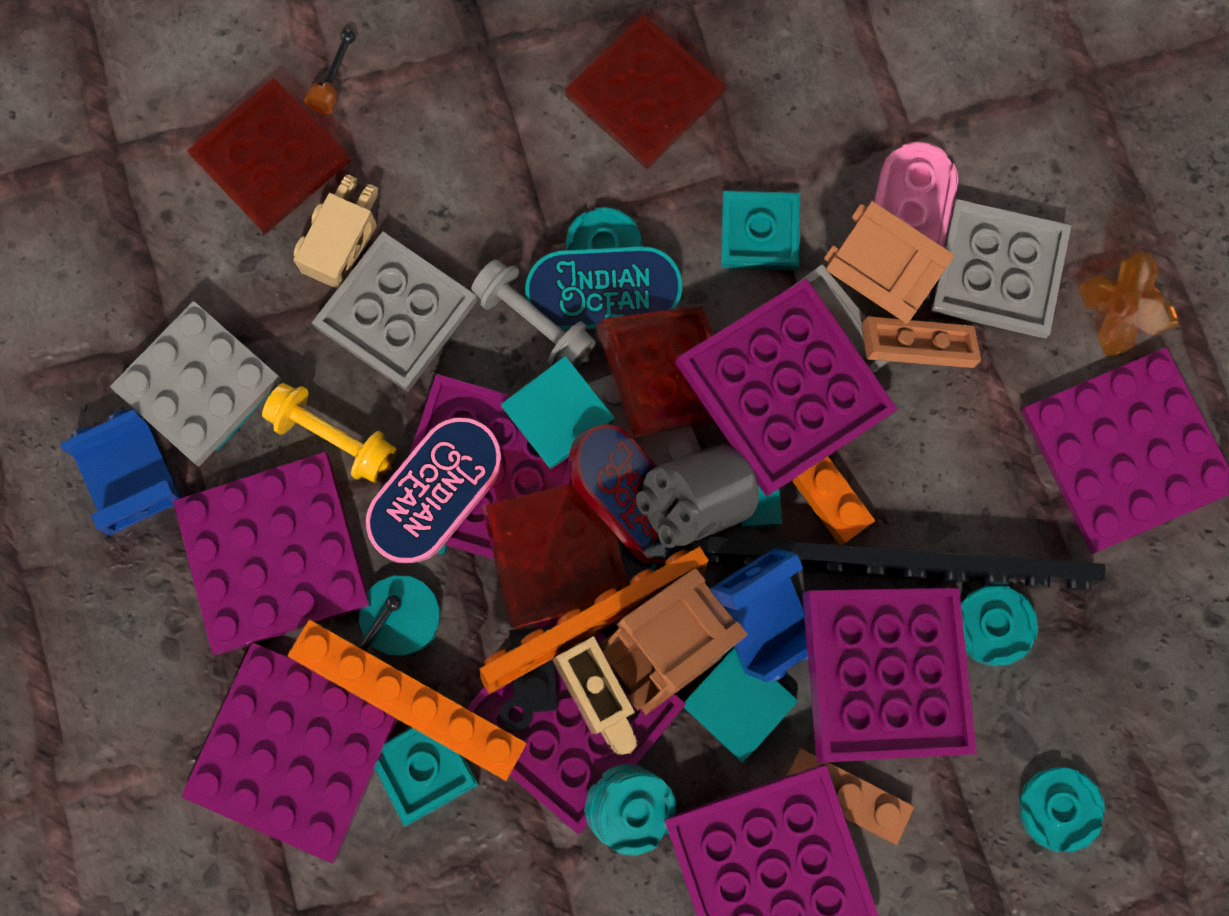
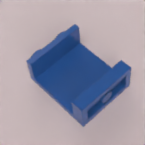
M136 409L117 411L108 417L107 422L96 427L81 428L71 434V439L60 443L62 450L74 457L97 512L91 515L96 529L109 536L174 506L173 501L182 498L148 421Z
M777 548L772 549L710 588L735 622L738 621L748 634L734 646L745 674L766 683L782 678L789 668L801 660L808 659L804 610L790 578L802 570L803 567L798 554Z

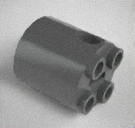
M714 445L653 468L647 473L643 483V491L637 493L636 503L640 512L647 515L653 529L658 533L661 543L667 548H673L675 546H685L750 518L758 505L759 489L752 467L738 450L729 445Z

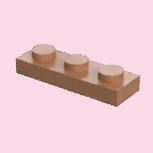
M870 316L861 324L866 358L869 360L974 368L981 361L975 326L910 320L906 324L900 319Z
M799 749L787 776L824 763H817L815 755ZM826 762L825 764L845 819L894 845H898L915 806Z

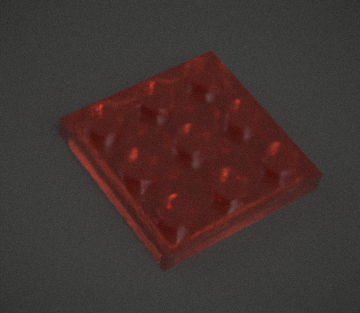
M643 14L565 89V97L648 169L725 93L726 85Z
M275 78L270 80L187 150L190 157L264 235L351 162L349 155Z
M703 305L607 318L596 325L634 437L715 422L675 364V360L680 355L713 336Z
M573 484L482 506L511 628H519L563 616L574 609H580V611L588 609L595 605V599L610 589H616L618 592L629 586L617 536L581 497Z

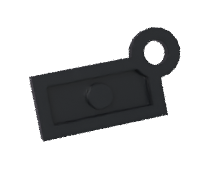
M551 626L509 630L511 651L521 646L522 639L538 629H543L546 632L551 629ZM552 659L513 681L515 698L509 699L503 704L500 709V719L507 729L519 732L530 726L533 720V713L558 711L555 667ZM513 707H521L524 710L525 716L521 722L514 723L509 719V711Z

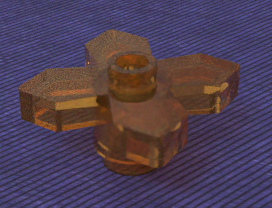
M1150 252L1137 253L1122 261L1117 281L1106 275H1099L1079 285V291L1085 306L1107 313L1098 333V339L1106 356L1119 355L1133 348L1138 328L1150 335H1157L1179 324L1172 303L1165 301L1161 292L1153 286L1159 271Z

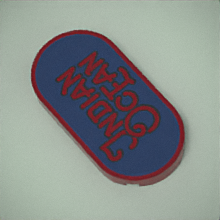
M610 424L598 425L580 433L574 440L569 454V461L572 460L573 471H570L572 483L581 497L629 551L643 563L651 565H664L666 560L673 554L684 549L688 551L691 543L673 548L665 547L661 543L658 533L653 529L647 515L642 514L637 507V493L643 491V483L647 473L657 466L625 430Z

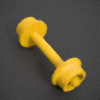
M281 383L268 396L262 411V417L274 425V431L279 435L285 434L295 423H298L356 457L351 469V476L356 480L363 477L373 483H377L384 477L387 471L392 470V462L397 449L384 440L385 435L381 431L373 433L365 443L346 434L304 409L309 391L303 386L294 388L286 383Z

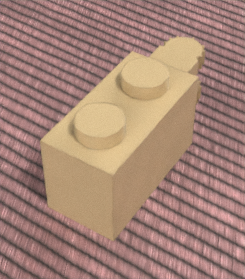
M351 175L344 177L334 195L329 193L324 203L317 205L312 215V226L306 237L302 236L298 240L294 249V262L302 274L336 289L340 287L357 265L377 226L371 209L378 195V187L368 184L357 203H351L349 201L357 185V178Z
M593 636L552 660L591 733L597 734L601 732L613 753L616 752L617 755L631 754L634 748L637 747L636 742L638 741L635 739L634 731L626 717L635 712Z

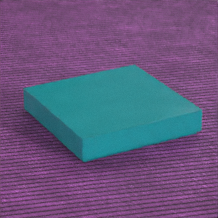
M723 190L721 268L798 271L800 193Z
M566 356L501 404L502 409L550 470L569 457L571 446L580 433L598 425H611L615 422L614 416Z
M734 648L685 701L686 705L683 708L743 763L798 703V700L777 681L766 683L745 674Z
M412 727L386 741L381 752V758L378 759L375 765V771L404 827L479 786L465 757Z

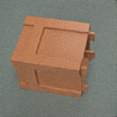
M872 201L868 208L860 204L852 216L856 226L842 247L838 249L833 245L824 259L830 263L826 271L908 324L955 255Z
M696 568L625 616L617 624L619 629L599 644L609 666L613 668L632 693L628 696V699L637 711L641 708L645 715L649 714L713 666L728 650L748 635L739 622L733 620L704 583L706 580Z

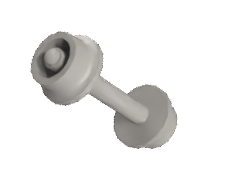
M493 260L482 270H479L471 290L481 299L480 305L485 310L491 309L503 300L555 343L556 346L548 358V362L552 366L564 356L567 357L575 369L583 362H588L589 354L594 348L596 341L585 331L586 325L582 321L576 323L567 332L551 321L512 288L519 274V270L515 266L507 267L499 260Z

